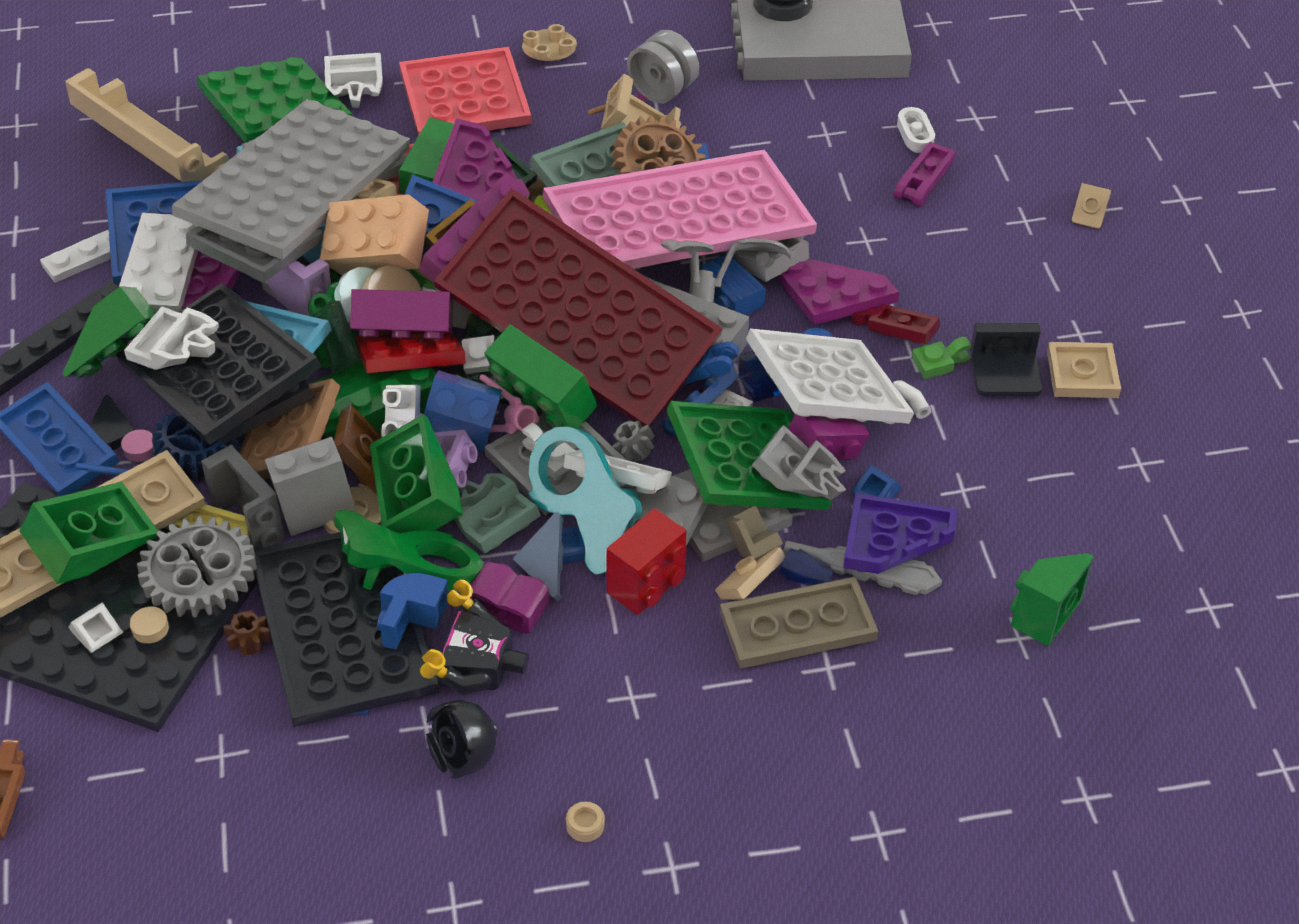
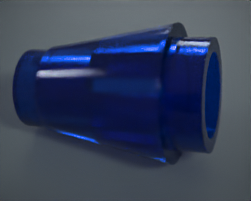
M790 548L779 573L786 576L788 581L811 586L830 582L834 571L828 569L827 566L801 548L798 551Z

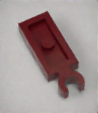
M882 304L879 308L871 307L866 311H858L851 315L853 324H869L870 331L882 333L885 336L910 340L914 343L927 344L940 328V317Z

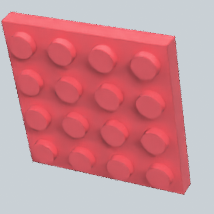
M509 47L399 62L401 77L418 136L429 117L450 123H455L456 118L484 125L488 131L532 124V115Z

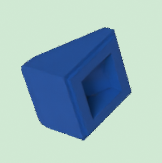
M870 465L851 492L853 494L859 493L892 499L899 493L902 487L896 480Z

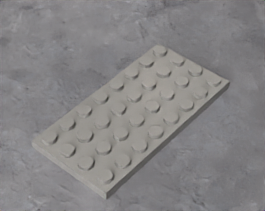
M306 99L172 205V216L283 260L326 222L330 209L329 202L348 201L355 197L409 149L410 138L402 136L396 131L386 130L373 125L370 121L360 120L347 115L344 111L334 110L321 105L318 101Z

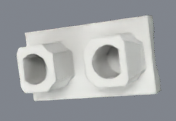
M386 385V389L383 391L385 423L382 424V437L423 415V413H420L421 386Z

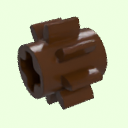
M252 610L234 614L231 625L224 626L229 650L237 649L243 657L258 652L261 653L264 642L271 641L266 617L258 618Z

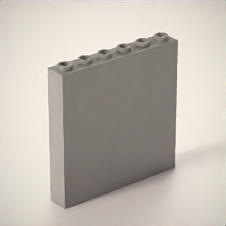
M729 0V3H731V19H733V36H735V52H737V69H742L743 81L909 77L912 54L900 0H813L810 12L806 16L793 21H775L765 18L756 11L753 6V0Z

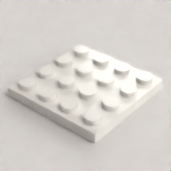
M750 328L746 338L747 342L795 414L803 417L813 415L825 416L830 419L849 418L861 422L872 420L882 421L887 424H894L895 422L910 423L914 415L913 410L861 340Z

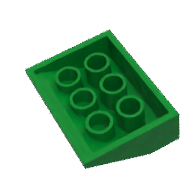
M359 361L309 383L313 384L332 378L340 385L335 406L331 410L325 426V433L321 440L332 437L333 440L335 439L340 412L350 404L382 436V424L385 423L383 391L386 389V385L421 386L420 413L424 414L434 377L437 373L432 367L367 373L362 361Z

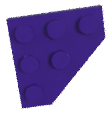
M855 493L843 568L879 574L952 542L955 535L957 509Z

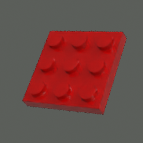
M379 332L378 338L355 336V348L367 373L466 364L465 350L453 332L452 334H444V339L442 340L424 339V333H411V338H391L392 332Z

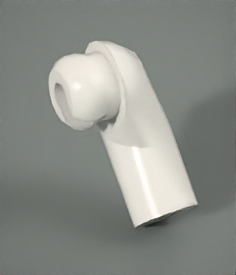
M902 380L893 382V385L902 397L908 401L917 418H925L931 413V408L918 389Z

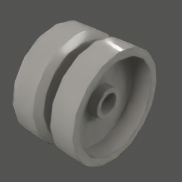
M660 30L630 52L627 58V71L629 77L634 79L633 84L644 97L654 103L664 104L677 96L681 90L695 82L699 75V62L694 49L683 36L672 30Z

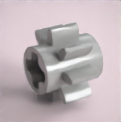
M627 421L617 428L616 433L613 434L617 443L612 447L624 456L627 461L643 460L654 449V445L650 441L655 437L654 433L648 425L643 427L639 421Z

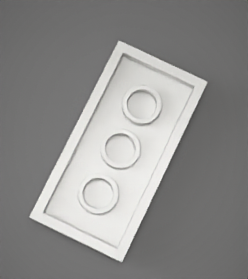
M142 213L119 287H136L155 313L161 307L176 312L181 311L198 254V250L186 245V234L198 226L171 214Z

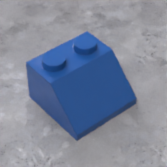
M438 370L434 377L424 415L428 417L434 432L466 430L471 441L475 444L477 452L484 453V447L488 440L502 390Z

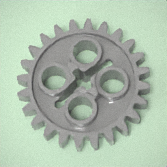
M198 516L195 524L191 525L185 518L180 528L171 523L169 524L170 532L168 534L157 531L158 542L148 540L146 543L149 551L140 552L142 562L137 563L138 578L141 587H143L145 597H151L155 607L162 604L165 613L176 607L177 614L180 617L187 609L191 610L193 617H197L199 609L203 608L208 615H211L212 606L218 605L223 610L226 609V599L237 602L239 600L237 591H248L246 581H254L253 570L257 569L253 545H250L249 536L242 535L239 526L231 529L228 520L218 526L216 517H212L207 524H203L201 516ZM184 547H187L190 550L194 561L190 560L188 551L184 549ZM201 572L205 573L206 580L210 585H207L202 579Z

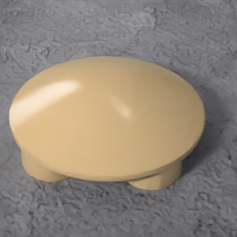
M553 24L548 29L539 31L529 30L523 34L522 49L524 53L537 60H560L570 56L577 48L576 39L571 34L565 32V27L560 24Z

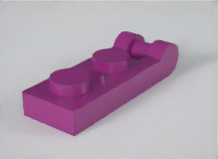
M929 142L897 183L893 196L900 200L909 199L913 205L922 207L927 196L955 161L956 151Z

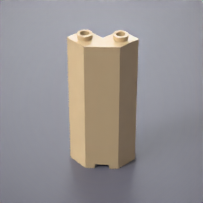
M87 68L65 81L71 105L181 182L204 180L229 161L228 155L224 152L213 158L202 152L200 145L197 143L190 144L130 103L127 98L124 82L118 78L99 88L96 73Z

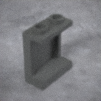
M232 445L201 461L211 506L227 510L237 505L244 512L250 545H253L254 550L273 547L285 539L277 494Z

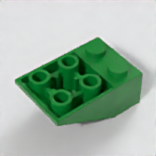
M120 286L93 306L62 374L65 378H82L85 375L88 378L103 368L101 362L110 356L116 358L115 354L128 346L127 343L134 339L156 314L136 287Z

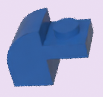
M410 573L392 579L382 588L380 592L382 611L377 622V629L381 631L382 646L396 650L409 622L437 629L448 605L447 579L422 573Z

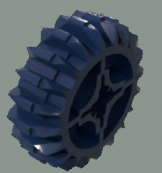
M172 412V415H163L162 422L155 424L156 429L152 434L154 456L168 450L188 478L193 477L196 482L200 477L205 476L202 460L230 445L239 453L244 442L242 434L225 444H222L219 439L209 445L174 412Z

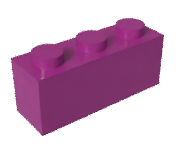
M351 289L350 329L359 331V337L378 338L379 332H392L391 338H411V333H424V339L442 340L444 339V334H452L453 299L450 292Z

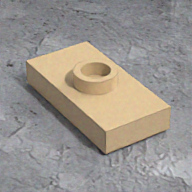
M776 547L756 559L749 556L739 561L735 566L736 570L715 589L720 599H745L785 560L786 556L781 547Z

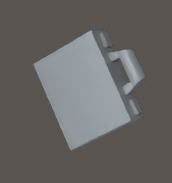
M805 236L777 241L790 250L791 259L781 253L742 249L737 250L733 258L750 274L767 282L787 271L789 267L808 260L809 243L804 240ZM729 250L717 252V256H724L726 252H729Z

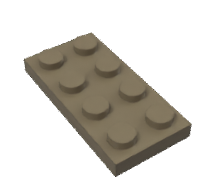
M856 577L720 604L719 610L739 669L878 639L879 631Z

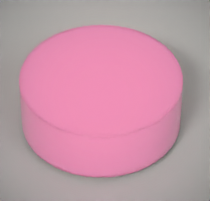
M134 430L126 434L121 441L124 456L133 462H143L153 457L152 433L147 430Z

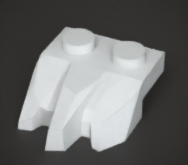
M380 53L324 56L325 86L333 95L341 97L349 94L352 107L359 108L363 94L379 96L383 85Z
M161 307L124 350L126 358L157 370L183 364L189 356L209 357L215 352V342L207 336L214 334L219 328V323L208 315L188 307L183 313Z

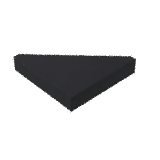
M104 396L90 427L114 450L121 447L123 437L129 432L134 431V429L110 396Z

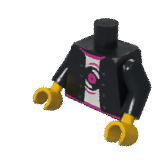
M458 580L453 585L455 590H451L447 594V602L453 607L462 605L464 609L463 611L458 610L442 653L431 649L422 657L425 663L420 668V673L424 678L428 679L437 675L439 686L449 687L461 695H468L483 690H496L500 687L505 671L525 674L529 653L512 650V631L492 615L477 599L472 600L470 598L473 589L469 582Z

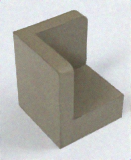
M749 506L725 519V523L741 557L752 556L756 559L783 544L778 531L766 528L756 506Z

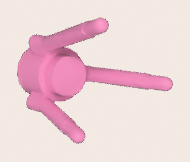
M484 374L480 375V380L486 385L501 389V396L510 403L504 411L505 425H492L490 432L513 434L516 429L522 431L530 423L536 424L539 422L540 418L532 406L522 403L520 398L513 396Z

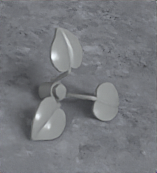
M761 238L740 239L739 242L732 244L717 277L713 278L712 271L699 270L698 252H713L714 247L712 245L692 240L661 241V246L668 250L689 252L692 257L689 258L691 273L689 294L712 303L714 302L715 287H721L722 278L737 250H764L766 252L781 253L791 259L790 250L777 241Z

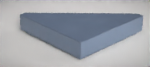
M556 511L518 552L513 560L531 577H536L543 581L549 588V594L559 601L562 598L560 594V571H563V544L561 540L564 518Z

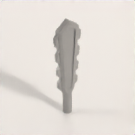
M786 541L783 550L786 555L819 562L824 567L830 568L833 573L841 575L849 573L856 577V579L862 581L874 580L878 585L888 588L896 586L901 588L903 592L918 595L919 593L926 595L942 584V580L933 566H928L923 561L911 559L884 572L875 574L844 569L846 547L843 546L817 548Z

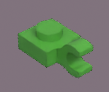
M967 337L955 339L948 347H945L942 341L912 349L911 358L925 380L953 372L955 363L969 361L970 355L966 350L972 348V345Z

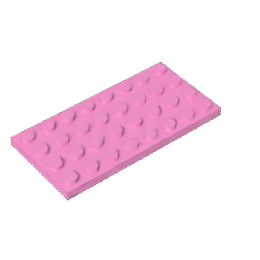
M765 149L543 188L542 198L554 217L633 269L692 257L689 252H676L662 247V240H692L707 243L714 247L713 252H698V256L728 251L732 244L739 242L740 239L761 238L780 241L815 234L817 223Z

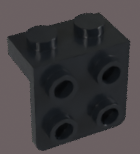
M975 323L970 354L976 390L980 396H1039L1041 394L1042 384L1036 358L1041 333L1039 323Z

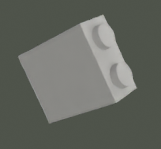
M332 437L265 459L291 536L326 525L325 523L331 520L334 522L335 513L339 510L356 512L342 460Z

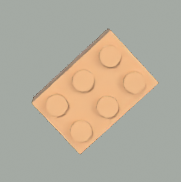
M407 194L329 202L330 209L327 214L320 258L329 264L331 269L340 275H344L357 267H369L373 270L386 265L399 266L405 270L420 268L429 210L412 196Z

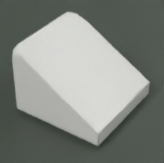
M103 603L78 617L69 625L71 632L91 653L123 633Z

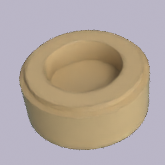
M157 607L142 608L136 611L130 619L132 634L137 641L142 643L157 642L169 630L165 612Z
M579 802L568 810L566 814V829L573 839L580 842H590L600 837L604 831V813L595 803Z

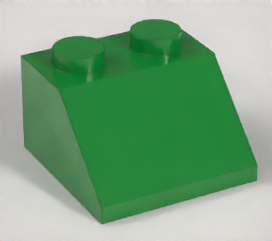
M1085 553L1038 559L1030 571L1027 569L1023 570L1015 585L1019 592L1010 607V610L1014 612L1011 627L1049 646L1081 603L1094 556Z

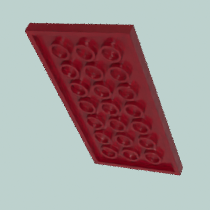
M512 188L434 280V287L441 292H450L453 300L502 333L511 324L585 375L592 394L633 422L639 421L643 427L647 425L651 427L723 331L722 327Z

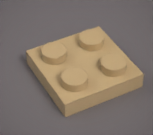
M1048 343L1047 356L1054 397L1119 398L1121 385L1112 343Z

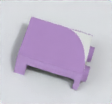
M320 258L305 267L295 260L264 283L262 282L263 290L291 312L310 316L308 312L310 299L315 294L327 293L331 285L329 264Z

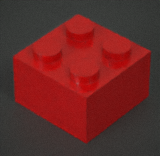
M656 508L651 510L606 548L607 593L636 615H639L647 607L654 606L665 591L671 586H677L685 576L686 529Z

